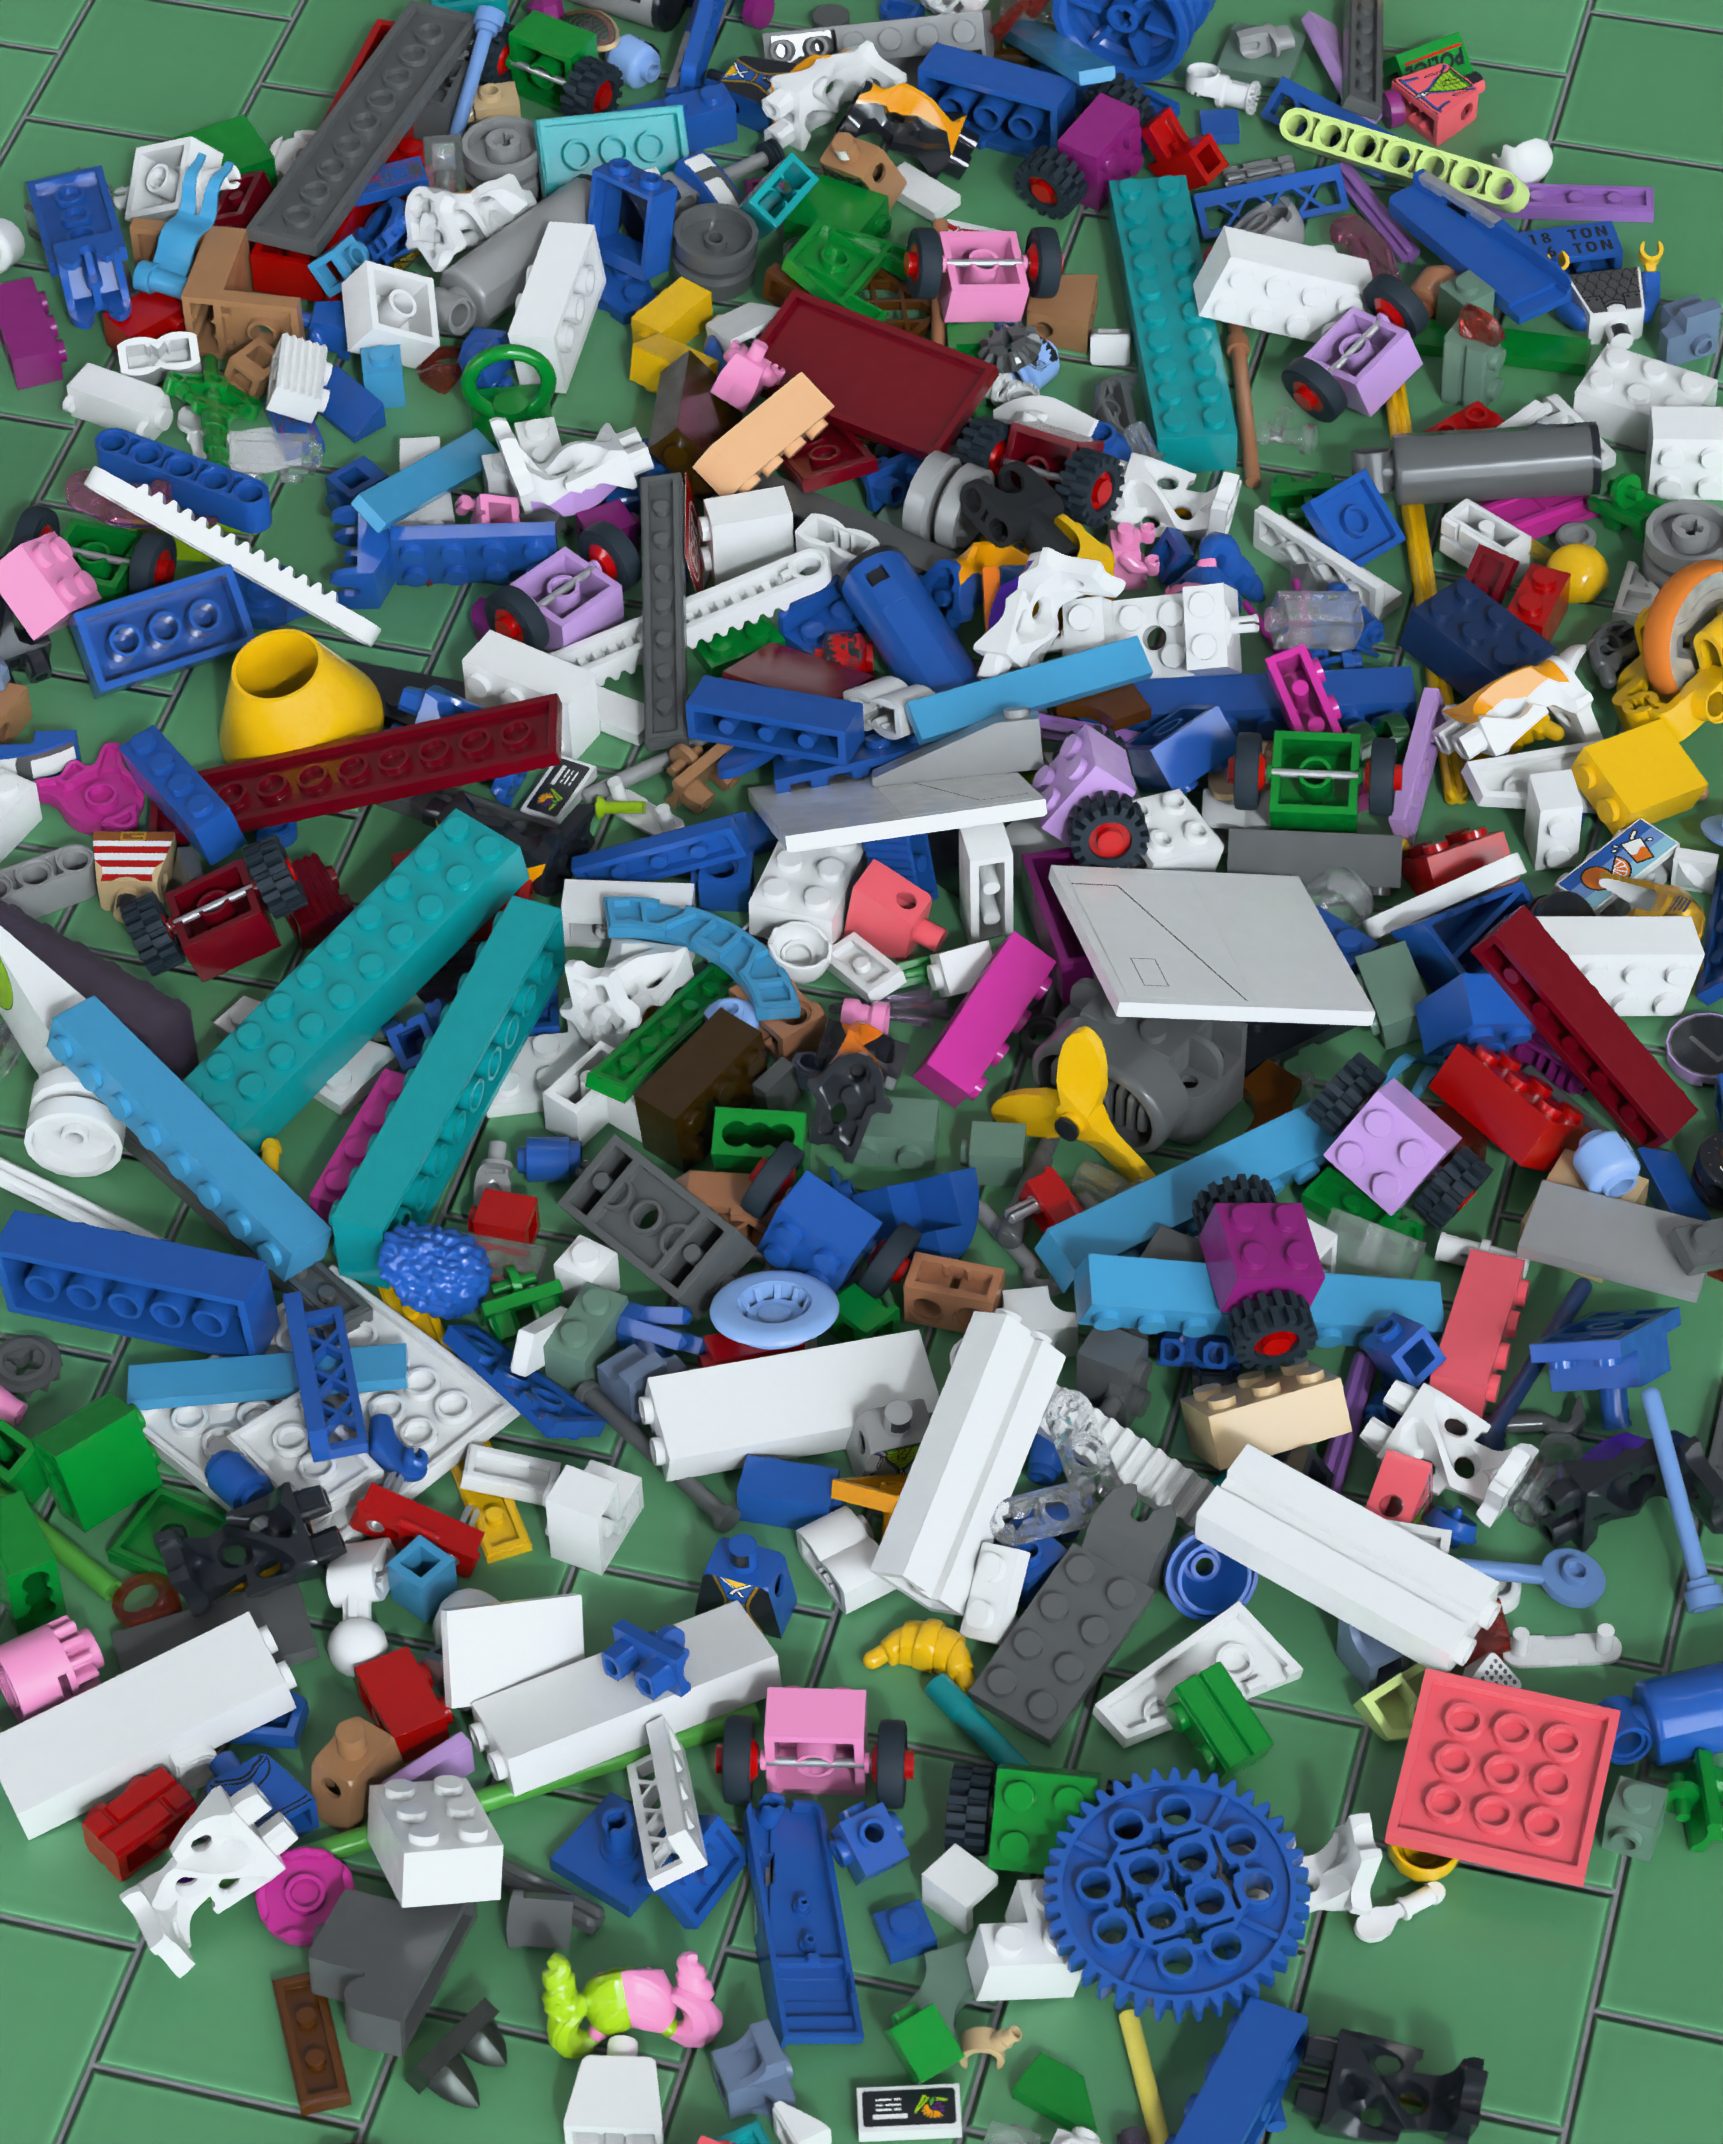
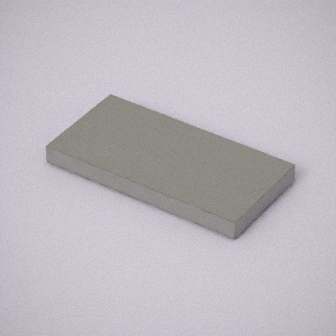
M1546 1180L1541 1182L1517 1247V1257L1693 1303H1697L1707 1272L1687 1276L1667 1237L1674 1228L1704 1221Z

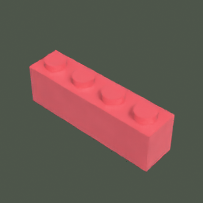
M1470 1249L1439 1347L1446 1360L1431 1373L1429 1385L1482 1419L1487 1402L1496 1403L1501 1375H1496L1497 1370L1506 1371L1511 1351V1343H1506L1507 1338H1516L1521 1312L1516 1311L1517 1306L1525 1308L1530 1289V1280L1523 1279L1525 1260Z

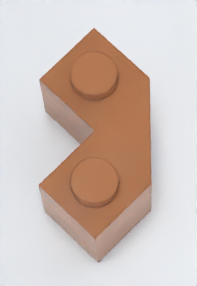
M690 1170L675 1179L677 1183L725 1219L755 1245H759L777 1208L786 1198L785 1196L781 1202L775 1203L769 1212L759 1220L740 1207L741 1201L752 1183L748 1180L750 1174ZM656 1210L654 1224L656 1223L659 1216L658 1210Z

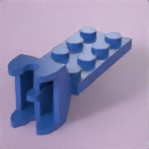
M102 165L26 182L51 277L57 275L60 277L71 322L80 329H90L95 322L94 314L103 310L108 311L110 317L119 322L126 320L131 314L132 305L122 261L128 260V255Z
M352 505L338 507L331 512V521L342 525H356L357 527H345L334 532V540L341 545L357 547V549H349L344 552V562L349 565H357V567L342 568L330 574V584L342 588H357L342 590L337 593L339 597L338 603L348 609H380L395 582H397V585L412 587L425 585L428 582V578L433 584L448 583L454 586L480 582L492 584L512 582L558 551L555 521L391 526L390 529L387 528L377 533Z

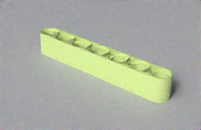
M1303 108L1288 110L1280 120L1279 127L1283 137L1296 147L1307 152L1346 164L1350 163L1353 166L1408 183L1413 182L1414 172L1424 169L1432 174L1438 164L1444 163V171L1438 178L1483 206L1506 213H1516L1525 208L1529 202L1530 192L1527 185L1513 173L1504 169ZM1307 122L1308 126L1305 133L1297 137L1298 127L1302 123ZM1341 132L1342 136L1339 143L1330 147L1332 137L1336 133ZM1375 142L1374 152L1370 156L1364 157L1366 147L1370 143ZM1410 153L1408 163L1398 168L1400 157ZM1474 174H1479L1477 184L1473 188L1467 189L1468 179ZM1513 184L1514 189L1511 196L1501 200L1503 189L1507 185Z

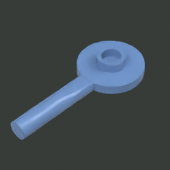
M1571 1548L1553 1550L1547 1554L1541 1566L1458 1558V1560L1496 1581L1542 1585L1545 1592L1552 1599L1571 1608H1587L1594 1605L1602 1596L1606 1586L1605 1574L1600 1565L1586 1553Z

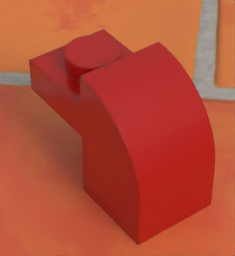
M1170 107L1159 110L1141 127L1142 137L1155 157L1148 167L1156 177L1186 175L1188 189L1194 190L1209 185L1229 165L1210 133L1189 139Z

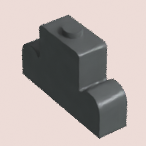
M352 1889L343 1891L325 1924L319 1923L313 1934L311 1948L308 1952L311 1992L319 1996L344 2002L346 2032L348 2038L354 2044L403 2057L478 1918L477 1902L402 1908L399 1901Z

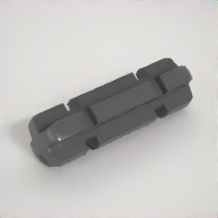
M1286 154L1276 156V161H1272V158L1243 163L1241 168H1238L1237 165L1228 166L1221 172V180L1226 188L1240 185L1241 183H1250L1296 173V164L1292 155Z

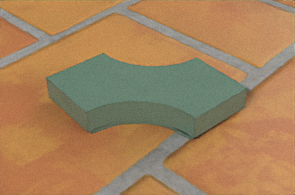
M972 1939L924 1953L925 1978L920 1989L908 2001L892 2008V2014L914 2001H917L920 2008L934 2003L957 2042L955 2032L957 2016L966 2003L975 1998L966 1960L972 1945Z

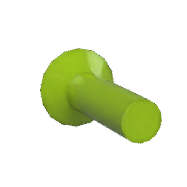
M598 795L594 804L595 815L599 820L606 814L646 813L645 801H606L601 795Z

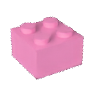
M55 531L20 544L0 560V594L33 640L67 627L69 625L68 619L73 613L91 608L103 599L97 591V585L93 577L80 568L73 558V551L70 545L62 537H59Z

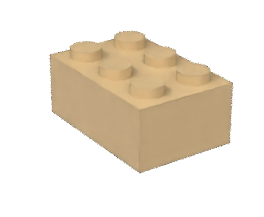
M1307 1358L1294 1359V1364L1287 1366L1286 1362H1283L1280 1365L1281 1370L1267 1374L1264 1371L1243 1373L1237 1377L1236 1383L1221 1387L1218 1383H1211L1193 1389L1194 1395L1180 1399L1191 1452L1221 1471L1231 1467L1247 1443L1272 1456L1353 1432L1341 1377L1312 1361H1308Z

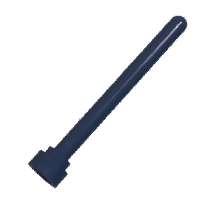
M1579 1278L1574 1282L1539 1339L1573 1321L1592 1290V1283L1589 1279ZM1531 1355L1528 1356L1490 1419L1485 1421L1491 1425L1488 1433L1481 1434L1475 1442L1495 1451L1504 1450L1506 1447L1504 1441L1506 1433L1504 1430L1547 1362L1531 1363Z

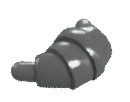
M1127 373L1123 376L1116 374L1105 381H1100L1094 389L1093 401L1090 406L1091 417L1099 420V422L1111 424L1117 432L1123 434L1134 445L1138 452L1142 454L1149 453L1152 450V442L1141 434L1142 428L1137 423L1134 402L1131 397L1133 388L1138 384L1137 375L1134 373Z
M1625 620L1602 624L1593 632L1586 645L1588 663L1597 677H1599L1602 687L1606 689L1615 687L1617 683L1616 672L1622 671L1633 659L1641 655L1635 637L1634 626L1628 624Z

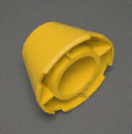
M272 630L253 638L244 645L233 662L219 730L221 752L226 764H232L379 732L383 730L384 706L372 680L364 672L318 640L300 630Z

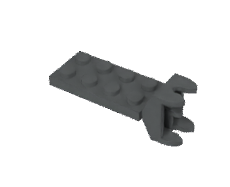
M1133 1483L1123 1484L1105 1497L1092 1515L1082 1547L1075 1543L1070 1546L968 1691V1697L975 1704L1049 1748L1052 1747L1164 1584L1163 1566L1167 1554L1172 1547L1169 1541L1173 1536L1176 1526V1512L1174 1507L1169 1504L1154 1510L1145 1521L1139 1522L1134 1520L1131 1513L1136 1508L1138 1500L1137 1485Z

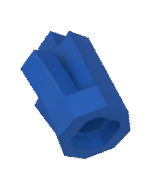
M629 1302L619 1317L616 1330L619 1347L627 1348L635 1343L646 1355L656 1351L662 1358L672 1356L673 1353L667 1348L704 1355L703 1336L690 1333L689 1329L670 1325H690L692 1319L690 1307H656L640 1302Z

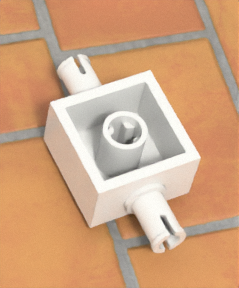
M192 136L138 147L135 151L130 186L119 187L114 191L116 195L125 193V195L114 196V204L118 210L126 211L124 220L130 223L133 217L169 221L179 210L185 173L196 159L198 153L206 155V159L196 183V215L198 216L202 208L205 188L212 176L222 168L223 153ZM235 165L224 179L220 191L236 189L240 183L237 181L229 183V181L241 179L240 172Z

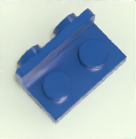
M838 574L834 575L831 582L825 588L790 603L787 611L781 610L778 613V631L786 640L787 647L815 656L814 648L823 647V639L828 633H865V630L840 593L838 582L841 576Z
M698 1815L708 1862L707 1866L656 1891L653 1890L647 1881L646 1870L634 1884L640 1894H658L684 1929H698L748 1862L747 1851L719 1815ZM671 1853L661 1867L679 1859V1855Z

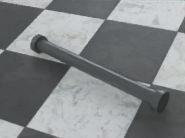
M589 1379L584 1381L577 1388L574 1397L605 1418L607 1424L654 1465L650 1452L651 1437L601 1393L600 1385L595 1380ZM661 1465L655 1466L661 1473H663ZM695 1477L671 1481L713 1519V1526L721 1533L730 1531L738 1523L741 1515L740 1511L731 1504L725 1505Z

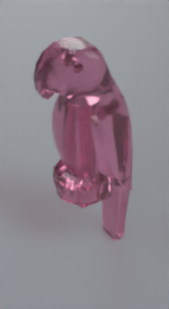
M1357 214L1341 216L1334 220L1329 230L1330 240L1335 244L1339 242L1347 245L1348 255L1368 260L1372 278L1384 273L1402 281L1391 244L1381 233L1377 232L1365 219Z
M78 470L68 478L65 485V496L67 504L74 510L118 528L159 529L86 487L83 483L91 470ZM157 478L149 485L152 496L160 492L166 498V505L172 501L171 484L168 480ZM126 482L136 489L142 486L139 483ZM195 516V521L202 516ZM203 516L207 519L209 526H214L219 522L218 516Z

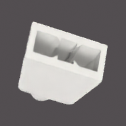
M626 2035L613 2036L608 2040L606 2056L587 2055L582 2059L564 2118L565 2144H664L656 2061L651 2057H637L638 2042L636 2039Z

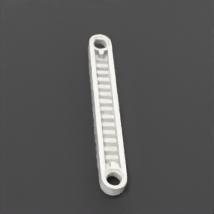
M93 466L83 483L102 497L224 566L231 564L233 571L354 640L372 648L382 629L339 604V597L335 591L332 590L324 595L322 584L318 582L310 587V580L305 574L295 579V571L291 566L281 571V564L277 558L266 562L267 556L264 551L260 549L252 554L250 543L245 541L238 546V539L232 533L223 538L224 532L220 526L216 525L209 530V523L206 518L202 516L195 521V515L190 509L180 513L181 508L176 501L173 500L166 505L164 495L158 492L152 496V491L148 485L143 484L136 489L96 466Z
M818 549L801 550L686 597L687 646L691 649L696 648L700 639L709 643L712 641L713 634L715 633L726 636L728 629L732 626L740 630L747 620L753 624L758 623L759 616L762 614L770 618L773 616L776 608L787 611L791 602L822 590L832 579V571L827 555ZM807 567H820L818 572L813 575L804 576L800 574ZM643 615L549 654L596 673V683L598 686H603L607 677H611L615 681L618 680L622 671L633 674L637 665H643Z
M963 1338L953 1346L950 1352L951 1367ZM1055 1384L1036 1433L1116 1485L1136 1484L1137 1498L1156 1510L1171 1504L1176 1512V1524L1187 1531L1195 1529L1196 1513L1212 1493L1215 1486L1208 1479L1199 1477L1191 1468L1187 1469L1182 1466L1177 1459L1168 1457L1160 1448L1151 1446L1146 1439L1137 1437L1129 1428L1120 1426L1115 1419L1106 1417L1098 1408H1092L1081 1397H1075L1067 1388H1061Z

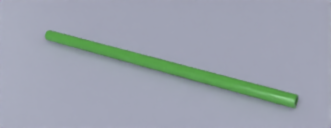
M755 1703L675 1733L683 1748L687 1749L724 1737L727 1716H752L755 1727L761 1725L757 1707ZM647 1744L517 1796L513 1795L505 1781L474 1790V1793L486 1813L627 1768V1765L651 1754L650 1745ZM368 1824L298 1846L322 1848L332 1853L334 1858L338 1860L372 1849L367 1840ZM238 1878L222 1879L219 1887H229ZM209 1896L204 1902L210 1901L212 1898Z

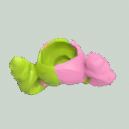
M685 1951L678 1957V1971L675 1974L677 1984L674 1987L663 1969H651L649 1966L641 1969L614 1967L608 1971L598 1972L589 1979L583 1991H579L576 1989L575 1974L571 1971L570 1962L559 1953L552 1954L547 1960L548 1968L542 1971V1983L545 1989L543 1990L541 2000L544 2004V2012L548 2014L547 2034L549 2045L565 2058L579 2059L593 2052L597 2045L608 2036L620 2034L631 2028L659 2033L682 2047L702 2048L716 2040L723 2025L722 2012L711 2000L715 1993L711 1982L707 1979V1969L704 1964L698 1962L697 1952ZM677 2007L684 2015L681 2021H678L675 2017ZM586 2016L590 2025L588 2029L582 2030L578 2027Z

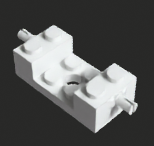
M1225 583L1183 587V593L1114 601L1103 596L1077 598L1062 605L1063 627L1061 635L1056 637L1046 654L1062 652L1063 656L1138 636L1153 670V674L1149 679L1242 673L1240 633L1259 632V625L1255 624L1259 623V618L1257 614L1239 616L1238 591ZM1155 628H1163L1166 633L1165 644L1158 650H1151L1147 643L1149 633Z

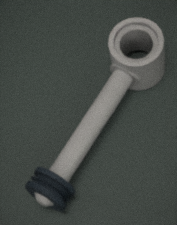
M771 138L758 144L755 148L756 154L723 168V171L731 181L761 168L769 173L785 158L784 151L778 141ZM667 172L661 175L663 180H671L678 186L681 194V199L676 202L675 222L683 211L697 205L700 194L675 173Z

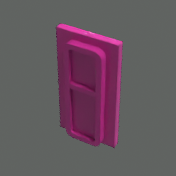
M1589 495L1488 500L1478 504L1530 535L1532 539H1538L1557 532L1561 526L1567 523H1581L1601 516L1589 510L1587 501L1591 498Z

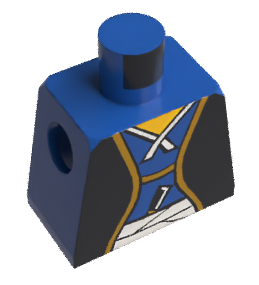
M740 56L728 72L711 68L706 74L704 87L724 83L736 104L737 123L764 135V130L773 124V119L767 117L762 108V99L771 94V78L776 75L790 73L798 64L751 56Z
M737 1534L731 1539L726 1537L720 1538L703 1573L695 1616L738 1600L762 1634L781 1639L797 1604V1596L785 1556L778 1551L757 1546L755 1538L749 1534Z

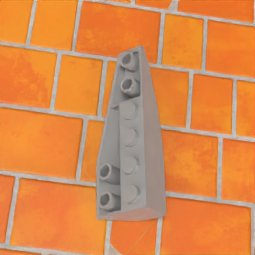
M991 9L762 34L765 59L799 64L813 54H836L850 45H861L868 40L873 43L881 58L907 74V82L905 83L917 89V68L936 42L994 57ZM873 79V82L881 87L880 82Z

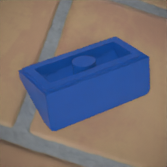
M334 366L327 385L323 387L330 390L327 406L323 413H317L356 443L386 426L384 404L339 366Z
M1646 1147L1635 1149V1154L1641 1164L1638 1176L1649 1179L1647 1194L1655 1209L1702 1221L1711 1220V1216L1702 1200L1694 1191L1691 1180L1675 1152Z

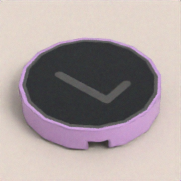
M1716 1013L1693 1014L1680 1019L1669 1031L1665 1045L1667 1065L1677 1077L1690 1085L1702 1087V1083L1714 1084V1088H1716L1717 1076L1723 1073V1015Z

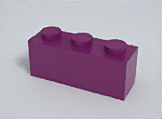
M32 277L0 284V342L17 390L64 380L61 363L68 362L63 340H55V338L59 337L55 318L53 315L46 316L50 311L45 291H37Z

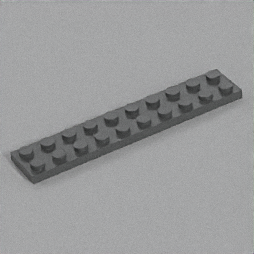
M411 0L246 227L248 240L319 257L359 201L362 192L377 170L388 160L471 43L472 34L475 32V25L473 24L475 15Z

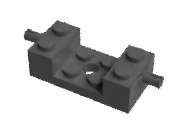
M614 1134L592 1162L584 1160L580 1163L585 1170H582L579 1166L576 1168L575 1174L578 1179L557 1203L577 1223L652 1280L682 1307H690L692 1315L698 1320L710 1308L715 1295L724 1286L737 1278L740 1270L758 1250L735 1227L616 1134ZM658 1210L659 1216L656 1223L648 1229H641V1221L645 1214Z
M1162 1225L1140 1256L1142 1258L1206 1263L1198 1239ZM1093 1327L1077 1352L1076 1395L1088 1401L1094 1408L1101 1410L1106 1417L1115 1419L1123 1428H1129L1136 1416L1139 1418L1144 1416L1151 1401L1152 1394L1150 1391H1147V1381L1152 1371V1362L1148 1361V1340L1154 1334H1144L1139 1332L1138 1329L1131 1328L1102 1331Z

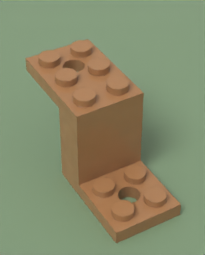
M133 217L129 230L135 268L141 260L153 262L161 230L167 221ZM212 226L208 232L204 233L197 242L192 266L181 295L186 332L196 334L200 357L203 358L211 354L217 359L229 360L231 356L257 337H260L274 349H276L284 333H288L289 336L295 335L297 339L303 337L305 340L300 298L253 293L247 229ZM257 325L269 328L272 333L262 332Z

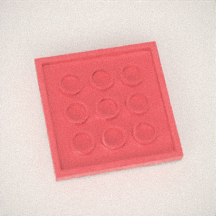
M1426 1668L1389 1817L1385 1843L1583 1887L1621 1710Z

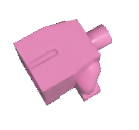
M757 339L753 341L750 349L745 344L738 345L740 341L732 340L729 348L723 354V359L727 362V365L720 372L710 391L743 413L757 402L764 386L773 387L774 385H779L786 372L783 367L779 370L777 369L778 364H771V361L764 358L768 345Z
M479 494L476 499H472L468 495H462L455 502V506H458L455 512L458 515L464 516L469 511H473L470 518L471 524L520 522L518 497Z
M1128 522L1120 523L1117 529L1109 530L1104 544L1112 550L1115 557L1114 577L1120 578L1126 583L1124 590L1147 589V575L1157 576L1159 573V556L1151 554L1146 556L1144 560V553H1141L1140 543L1152 544L1155 540V528L1151 522L1143 523L1140 528H1134Z

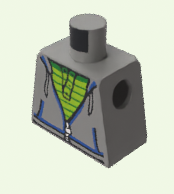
M896 1399L890 1401L886 1406L865 1410L858 1414L846 1444V1451L854 1477L896 1473L909 1474L930 1422L923 1399L911 1401Z

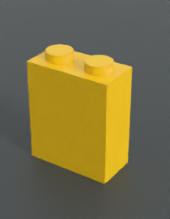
M1662 719L1583 747L1570 767L1577 788L1582 791L1597 812L1599 819L1607 826L1613 836L1618 830L1626 829L1640 817L1653 824L1692 809L1709 785Z

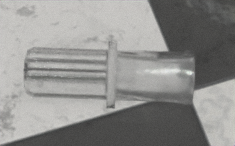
M1140 421L1125 428L1123 435L1132 452L1164 462L1165 455L1163 452H1158L1145 423ZM1165 478L1157 481L1158 486L1162 489L1173 490L1177 488L1171 479Z

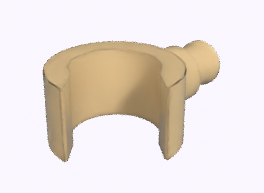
M1012 2025L1008 2029L1003 2028L1000 2030L990 2027H973L965 2030L960 2036V2049L965 2055L964 2058L959 2060L960 2065L967 2069L968 2056L975 2053H987L996 2058L997 2070H1000L1005 2064V2050L1011 2048L1013 2043L1019 2042L1022 2039L1020 2028Z

